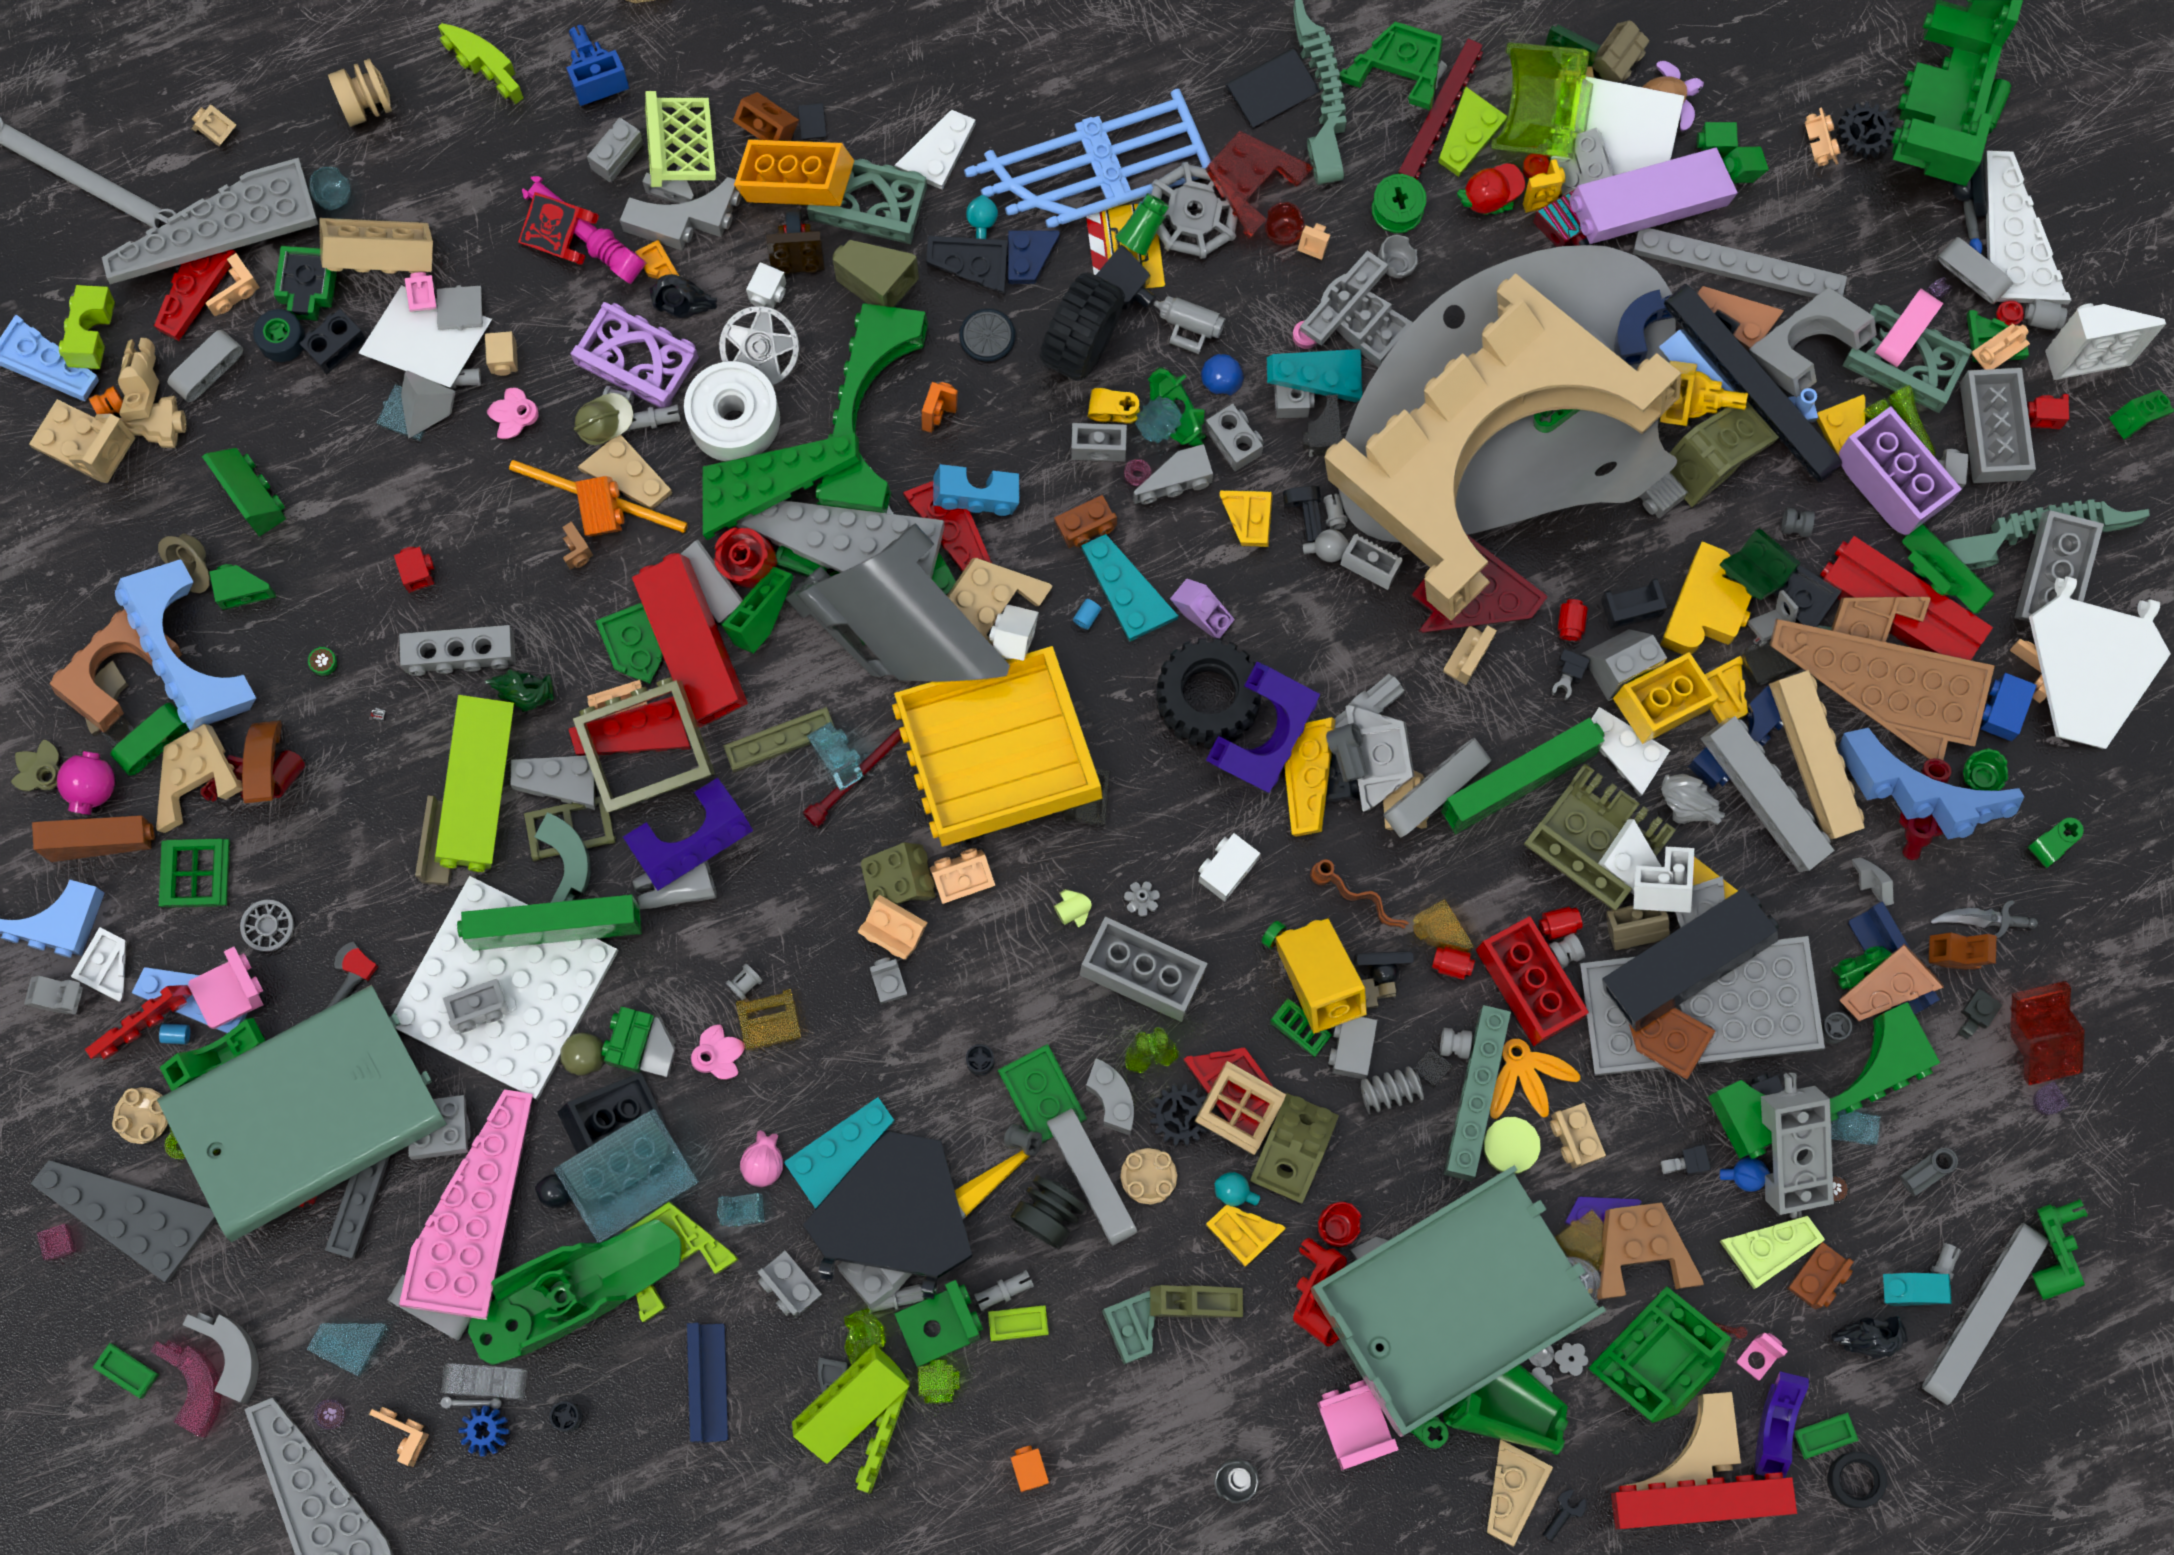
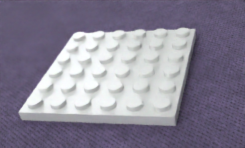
M469 876L394 1011L401 1023L395 1029L520 1092L533 1094L532 1097L538 1100L561 1058L560 1049L562 1045L576 1031L615 959L618 949L598 939H586L473 951L464 943L462 937L459 938L457 921L461 920V912L523 906L527 904ZM498 979L509 1012L502 1014L503 1018L492 1023L483 1021L475 1024L476 1028L471 1031L460 1033L458 1030L455 1032L449 1025L450 1019L443 998Z

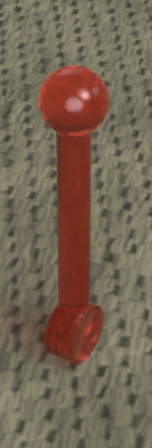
M1712 1322L1722 1331L1733 1333L1739 1339L1747 1336V1330L1744 1327L1733 1328Z

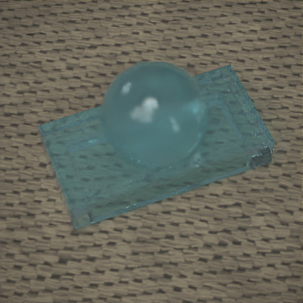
M1845 1110L1837 1113L1839 1118L1831 1122L1832 1139L1877 1145L1880 1116L1863 1114L1857 1111L1847 1114Z

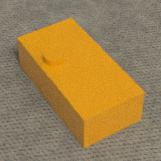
M748 140L734 186L746 202L841 206L854 159L842 143Z

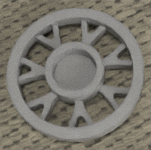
M261 900L252 904L243 914L240 923V931L244 941L251 948L260 952H272L280 949L290 940L294 930V920L291 912L286 906L275 900ZM265 905L267 914L260 916L257 908ZM276 906L282 909L277 918L272 916ZM249 916L257 919L255 926L246 924ZM288 919V927L279 928V922ZM257 931L260 935L250 941L247 935ZM277 932L285 936L279 943L273 937ZM263 937L270 939L269 947H261Z

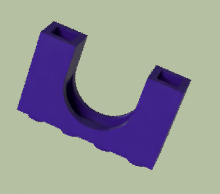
M1256 662L1244 686L1266 697L1274 705L1277 712V725L1273 735L1265 744L1253 749L1242 748L1218 736L1206 761L1270 793L1272 787L1275 786L1279 779V774L1285 762L1289 760L1298 737L1302 735L1305 723L1310 714L1315 710L1320 694L1276 670Z
M718 778L694 792L706 811V818L700 829L692 836L679 842H663L655 836L647 822L623 836L657 891L753 831L743 812Z

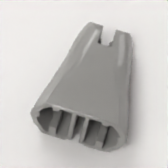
M708 860L657 891L646 873L632 880L636 892L655 889L637 897L640 909H652L671 904L717 898L715 884L712 876L709 874L711 871Z

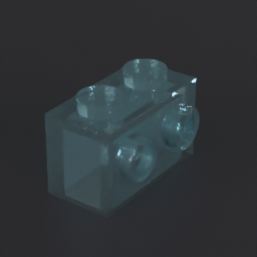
M829 722L807 735L815 754L840 791L864 777L858 765L862 760L855 748L849 750L846 744L849 741L841 728L836 731L832 723Z

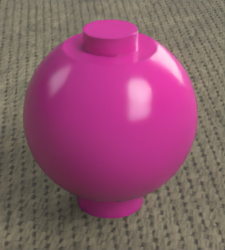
M83 751V755L70 757L60 767L57 775L58 791L62 798L69 803L68 811L91 815L92 808L106 802L115 786V776L111 766L107 761L100 759L99 753Z

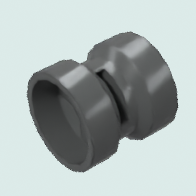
M1786 507L1782 518L1781 533L1788 535L1798 533L1801 537L1809 538L1814 525V511L1805 510L1798 512L1795 508Z
M1841 1012L1831 1013L1821 1021L1824 1042L1834 1045L1840 1043L1852 1031L1850 1018Z

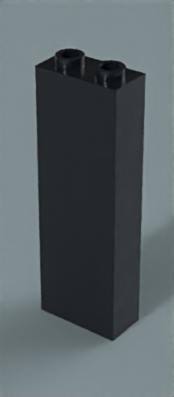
M1742 888L1603 977V989L1635 1032H1637L1778 941L1779 926L1771 915L1766 916L1761 910L1762 904L1757 896L1753 893L1750 895L1745 888Z

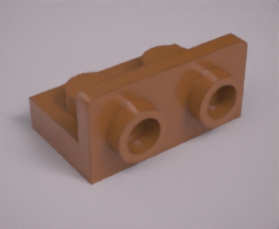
M1101 495L1054 517V522L1067 547L1071 548L1073 546L1081 547V545L1088 543L1090 538L1098 534L1103 536L1112 532L1115 529L1114 527L1117 526V516L1111 512L1105 498Z
M1821 1242L1787 1289L1815 1310L1823 1305L1828 1307L1837 1295L1834 1292L1839 1282L1844 1284L1851 1276L1853 1270L1850 1267L1854 1261L1850 1258H1843L1825 1243Z

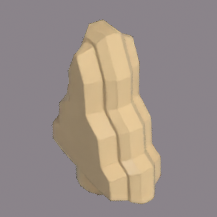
M175 396L163 397L158 403L153 404L149 418L123 421L120 418L134 436H144L148 442L159 443L161 448H175L178 441V433H185L187 426L185 413L183 410L178 411Z

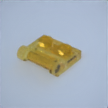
M791 989L783 990V994L753 1001H736L746 1051L802 1038ZM784 1004L787 1011L748 1019L747 1013Z

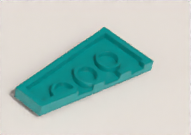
M1361 349L1272 354L1267 357V383L1358 402L1362 397Z
M1106 534L1081 545V549L1129 642L1178 619L1175 611Z
M879 1097L784 1162L815 1209L821 1205L881 1135L895 1122Z

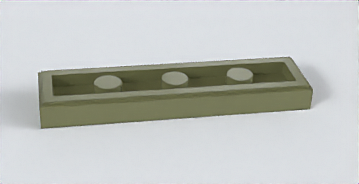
M825 707L725 744L723 747L734 773L831 737L837 733L829 711Z

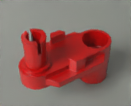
M1307 1238L1301 1244L1307 1249L1305 1250L1300 1247L1299 1252L1314 1262L1316 1267L1309 1280L1303 1276L1296 1286L1303 1294L1294 1312L1293 1321L1322 1344L1329 1347L1336 1343L1339 1338L1316 1302L1311 1288L1346 1267L1347 1259L1333 1248L1326 1250L1312 1238Z

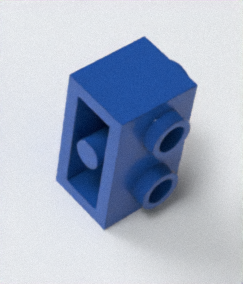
M2007 673L1999 680L1994 679L1988 693L1992 697L1990 703L1985 704L1982 716L1983 722L1980 729L2009 741L2014 740L2020 734L2037 685Z

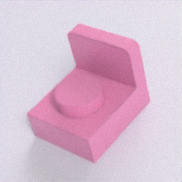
M425 272L410 274V278H405L409 311L436 309L432 275L426 276Z

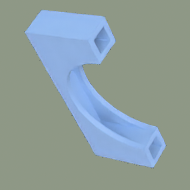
M180 559L120 578L115 590V597L118 604L126 610L129 625L132 629H136L140 637L142 649L149 653L155 673L163 679L167 696L174 700L178 708L180 720L186 723L191 731L203 724L209 725L250 710L256 697L244 675L220 678L199 673L185 665L170 649L163 633V613L174 601L188 595L193 584L191 576Z
M69 880L66 889L59 899L43 912L20 920L0 919L1 939L13 943H18L19 939L28 941L29 947L42 951L45 950V947L54 948L55 954L71 958L72 954L82 956L104 892L95 886Z

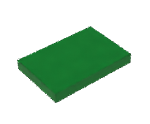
M1048 1044L998 1069V1073L1029 1132L1037 1131L1041 1133L1042 1143L1054 1138L1046 1121L1072 1108L1080 1123L1087 1120Z

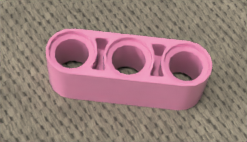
M1920 288L1875 353L1897 368L1943 303Z

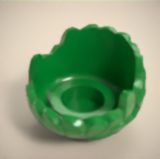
M1990 748L1974 752L1964 766L1963 775L1966 784L1972 790L2000 791L2008 780L2007 760L2000 752Z

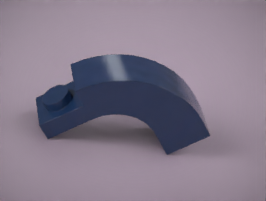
M1660 289L1648 292L1634 300L1621 317L1615 337L1614 352L1629 365L1642 363L1646 358L1648 350L1644 338L1645 328L1653 322L1674 318L1664 306V301L1671 295L1662 299Z

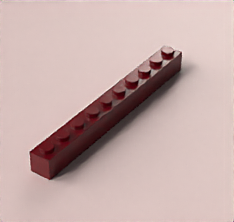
M1469 38L1467 39L1398 174H1405L1414 177L1416 180L1419 179L1421 174L1419 170L1421 167H1425L1428 158H1426L1428 153L1432 154L1435 147L1433 144L1435 140H1439L1442 134L1441 128L1446 127L1449 120L1447 117L1449 113H1453L1456 107L1455 101L1460 100L1463 93L1461 90L1467 86L1470 80L1468 78L1469 74L1474 73L1477 66L1475 63L1477 60L1480 61L1483 55V51H1481L1482 44Z

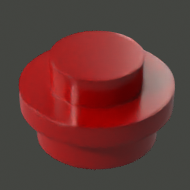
M2005 301L1998 307L1996 316L1998 320L2003 321L2006 325L2014 324L2016 326L2022 321L2024 311L2020 303Z

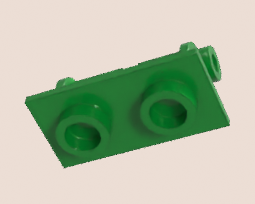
M1874 946L1865 950L1863 955L1840 961L1838 966L1831 968V970L1840 978L1838 983L1841 989L1847 988L1850 990L1865 977L1864 972L1868 971L1869 974L1892 953L1883 946Z

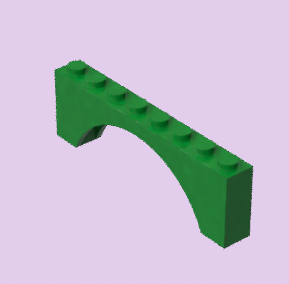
M862 304L861 313H857L855 317L856 335L850 339V361H846L844 366L845 383L840 385L839 409H835L833 414L834 432L829 434L828 439L852 433L856 434L858 410L864 394L872 381L894 360L924 347L929 324L924 311ZM860 452L859 462L832 476L824 475L822 483H818L816 489V498L819 499L820 504L823 506L887 513L891 497L888 482L880 478L867 465Z
M1908 1002L1873 1019V1043L1868 1060L1857 1079L1841 1094L1830 1099L1831 1122L1838 1119L1837 1113L1844 1109L1849 1114L1863 1107L1861 1101L1867 1098L1872 1103L1886 1096L1884 1090L1890 1087L1895 1092L1909 1085L1908 1079L1913 1076L1920 1080L1932 1074L1931 1068L1940 1063ZM1742 1080L1708 1096V1099L1739 1159L1749 1155L1752 1160L1767 1153L1765 1147L1772 1144V1132L1762 1123L1761 1096L1765 1095L1751 1088Z

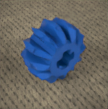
M489 1406L482 1407L481 1415L476 1408L471 1409L473 1419L466 1416L462 1418V1421L468 1424V1427L459 1428V1433L468 1435L461 1440V1444L468 1445L471 1443L468 1452L474 1454L478 1448L479 1455L482 1457L486 1456L487 1449L492 1454H496L498 1450L495 1443L502 1446L506 1445V1441L500 1438L501 1434H510L509 1429L501 1428L502 1425L508 1422L507 1418L497 1419L500 1415V1410L494 1409L490 1413ZM487 1423V1430L490 1432V1434L488 1435V1437L482 1436L481 1439L480 1437L482 1433L481 1431H479L480 1426L486 1427Z

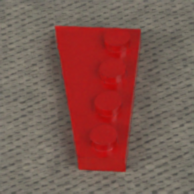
M166 986L160 991L161 996L149 999L141 1005L144 1009L143 1012L138 1011L128 1015L121 1021L123 1027L120 1030L118 1027L110 1029L88 1046L85 1051L91 1059L103 1058L105 1060L119 1051L117 1049L119 1045L124 1042L128 1044L141 1036L140 1031L145 1027L149 1026V1028L158 1025L164 1020V1014L170 1010L175 1012L187 1004L186 999L193 995L189 986Z

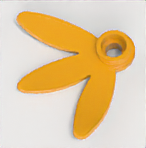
M1511 1039L1503 1047L1502 1057L1506 1065L1502 1068L1496 1080L1490 1116L1493 1119H1497L1503 1113L1513 1095L1518 1076L1524 1093L1533 1108L1540 1116L1547 1117L1549 1114L1547 1094L1541 1079L1534 1069L1550 1077L1569 1082H1578L1580 1074L1565 1061L1545 1053L1530 1052V1048L1525 1041ZM1519 1048L1522 1055L1516 1057L1511 1053V1050Z

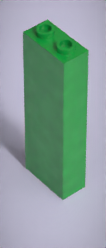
M1591 718L1584 720L1448 797L1441 813L1454 834L1460 833L1594 757L1605 741L1602 728L1598 723H1593Z
M633 895L461 912V920L457 921L459 938L462 937L464 943L473 951L642 934L640 906Z

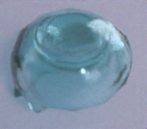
M322 167L315 170L309 179L311 196L324 209H338L347 204L351 197L349 179L345 178L336 167Z

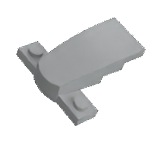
M1367 250L1347 274H1343L1329 284L1323 293L1321 303L1302 323L1300 331L1322 346L1329 336L1337 330L1354 348L1361 349V354L1379 368L1387 354L1413 322L1392 310L1391 303L1370 292L1388 271V264Z

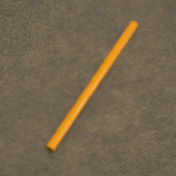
M512 460L509 470L577 494L576 485L573 481ZM616 497L618 508H621L624 512L685 533L688 523Z

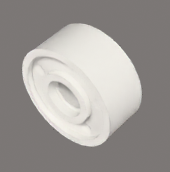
M735 361L717 363L701 371L687 389L684 399V412L691 435L698 447L712 458L726 462L761 454L774 441L779 430L780 411L771 382L757 368ZM731 411L743 412L738 419H724V416Z

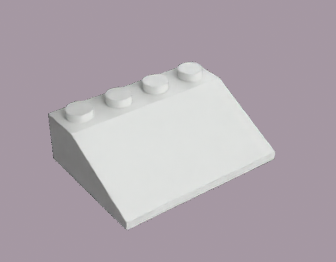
M2090 303L2078 307L2045 351L2053 379L2058 380L2132 365L2166 325L2165 319L2106 304L2094 306Z

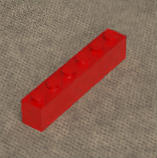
M1783 1472L1765 1474V1480L1754 1481L1753 1475L1735 1476L1736 1482L1725 1483L1724 1477L1706 1479L1707 1485L1695 1486V1480L1677 1481L1678 1487L1666 1488L1665 1482L1648 1484V1490L1637 1491L1636 1485L1618 1486L1619 1492L1611 1493L1615 1530L1797 1514L1792 1477L1783 1478Z

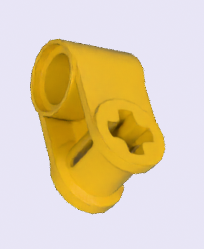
M1094 388L1091 390L1088 418L1091 420L1132 424L1138 420L1140 416L1139 399L1134 393L1111 391L1104 388ZM1127 405H1131V406H1132V407L1129 408V411H1124V409H1126Z

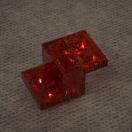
M2067 981L2012 993L2010 1036L2025 1057L2024 1080L2028 1086L2083 1073L2085 1030L2070 1010L2071 987Z

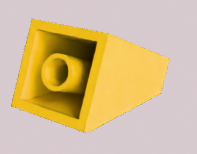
M1328 918L1322 921H1312L1307 926L1296 930L1284 931L1280 936L1276 937L1277 951L1313 1034L1367 1015L1365 987Z

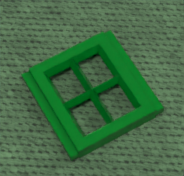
M189 839L162 841L159 907L227 906L230 840ZM193 850L192 871H176L177 851ZM198 850H213V870H197ZM212 875V896H196L197 876ZM176 876H191V896L175 897Z

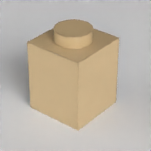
M512 331L485 334L486 364L491 374L495 373L496 375L504 376L509 375L511 372H517V344Z

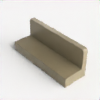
M428 795L415 876L424 884L450 886L452 869L441 867L440 863L434 862L443 801H438L434 796Z

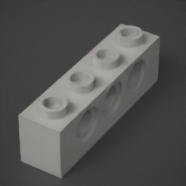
M510 625L399 634L400 666L406 673L412 676H421L427 671L447 674L453 672V669L478 671L481 669L480 667L489 666L493 669H505L508 665L515 664L514 632ZM491 645V650L487 654H479L481 647ZM455 648H464V651L461 655L452 656V652ZM428 650H436L434 657L430 659L424 658Z

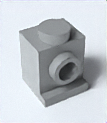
M1946 449L1941 460L1937 461L1963 489L1966 485L1968 454L1960 453L1956 449Z

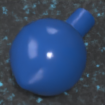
M1750 1157L1739 1160L1735 1164L1734 1169H1720L1721 1180H1734L1740 1189L1748 1192H1755L1764 1187L1765 1175L1770 1174L1768 1168L1761 1160L1757 1158L1751 1160Z

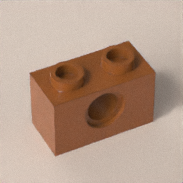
M756 92L741 99L733 122L760 140L791 141L799 119Z

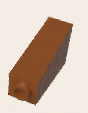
M143 816L32 822L33 848L50 862L151 849V840H154L155 837L152 823Z

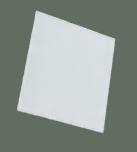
M1586 77L1573 136L1597 128L1602 133L1614 175L1669 161L1672 155L1684 96Z
M401 285L359 351V354L451 387L492 319L482 316L483 327L463 328L461 331L458 329L438 330L437 298H435L436 309L410 312L406 287Z

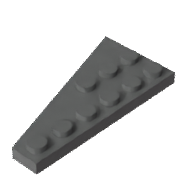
M48 1160L31 1182L34 1187L165 1283L171 1280L216 1220L210 1208Z

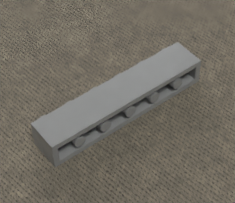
M1736 716L1723 720L1700 739L1798 872L1810 871L1834 851L1830 845V838L1825 832L1818 829L1811 812L1803 808L1798 802L1797 793L1781 779L1780 770L1767 760L1763 747L1757 741H1753L1748 734L1749 730L1746 724L1741 719H1737Z

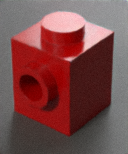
M407 547L402 549L399 554L394 555L402 583L408 593L434 585L430 571L435 569L430 554L425 555L421 547Z

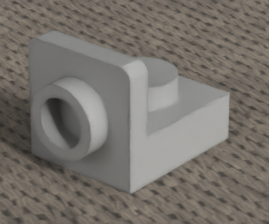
M883 958L874 962L875 966L870 967V971L880 1003L884 1004L908 996L897 960Z

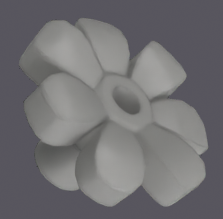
M1145 881L1142 887L1137 882L1130 885L1132 892L1127 891L1124 895V900L1130 902L1127 905L1128 912L1134 913L1138 910L1139 917H1146L1147 909L1151 912L1157 910L1158 904L1154 901L1158 900L1160 895L1157 890L1151 891V883Z

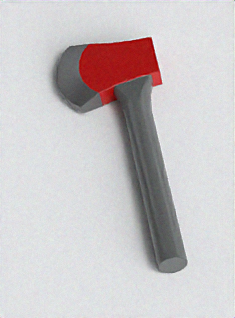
M355 942L344 945L337 952L334 962L335 969L348 972V975L326 1008L347 998L351 991L363 980L369 981L379 967L364 955Z

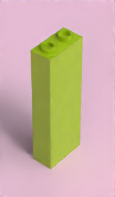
M458 695L434 862L440 863L441 867L454 869L457 868V865L468 866V870L473 872H485V869H491L514 707L512 702Z

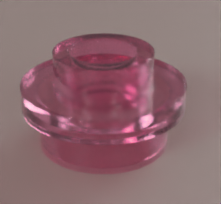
M1141 459L1129 461L1124 468L1125 479L1134 486H1140L1151 476L1149 464ZM1135 470H1140L1142 475L1136 477L1132 473Z

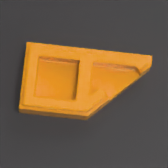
M659 240L635 251L639 257L647 262L644 270L648 277L659 279L667 274L678 275Z

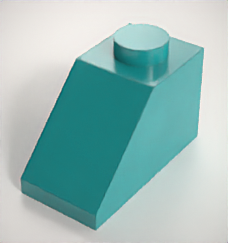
M1883 1274L1885 1304L1892 1306L1952 1304L1950 1274Z

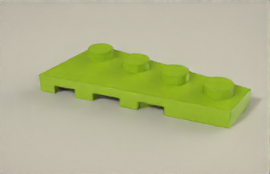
M908 1388L887 1407L886 1411L884 1410L878 1416L876 1426L879 1427L876 1438L871 1437L866 1450V1454L869 1457L865 1467L861 1465L856 1478V1483H858L857 1489L871 1494Z

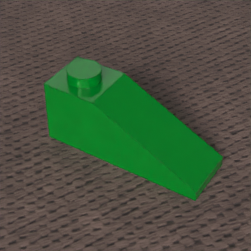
M773 566L770 572L758 582L725 620L722 626L735 646L754 654L768 638L794 578L791 573Z

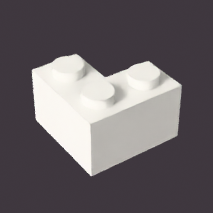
M1666 847L1665 867L1636 866L1633 909L1691 913L1694 848Z

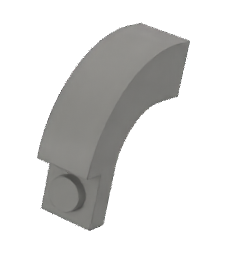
M199 1312L197 1317L187 1314L183 1325L213 1338L223 1350L225 1366L214 1391L238 1402L248 1404L256 1387L259 1372L257 1351L248 1333L238 1323L222 1315H218L215 1324H213L215 1318Z

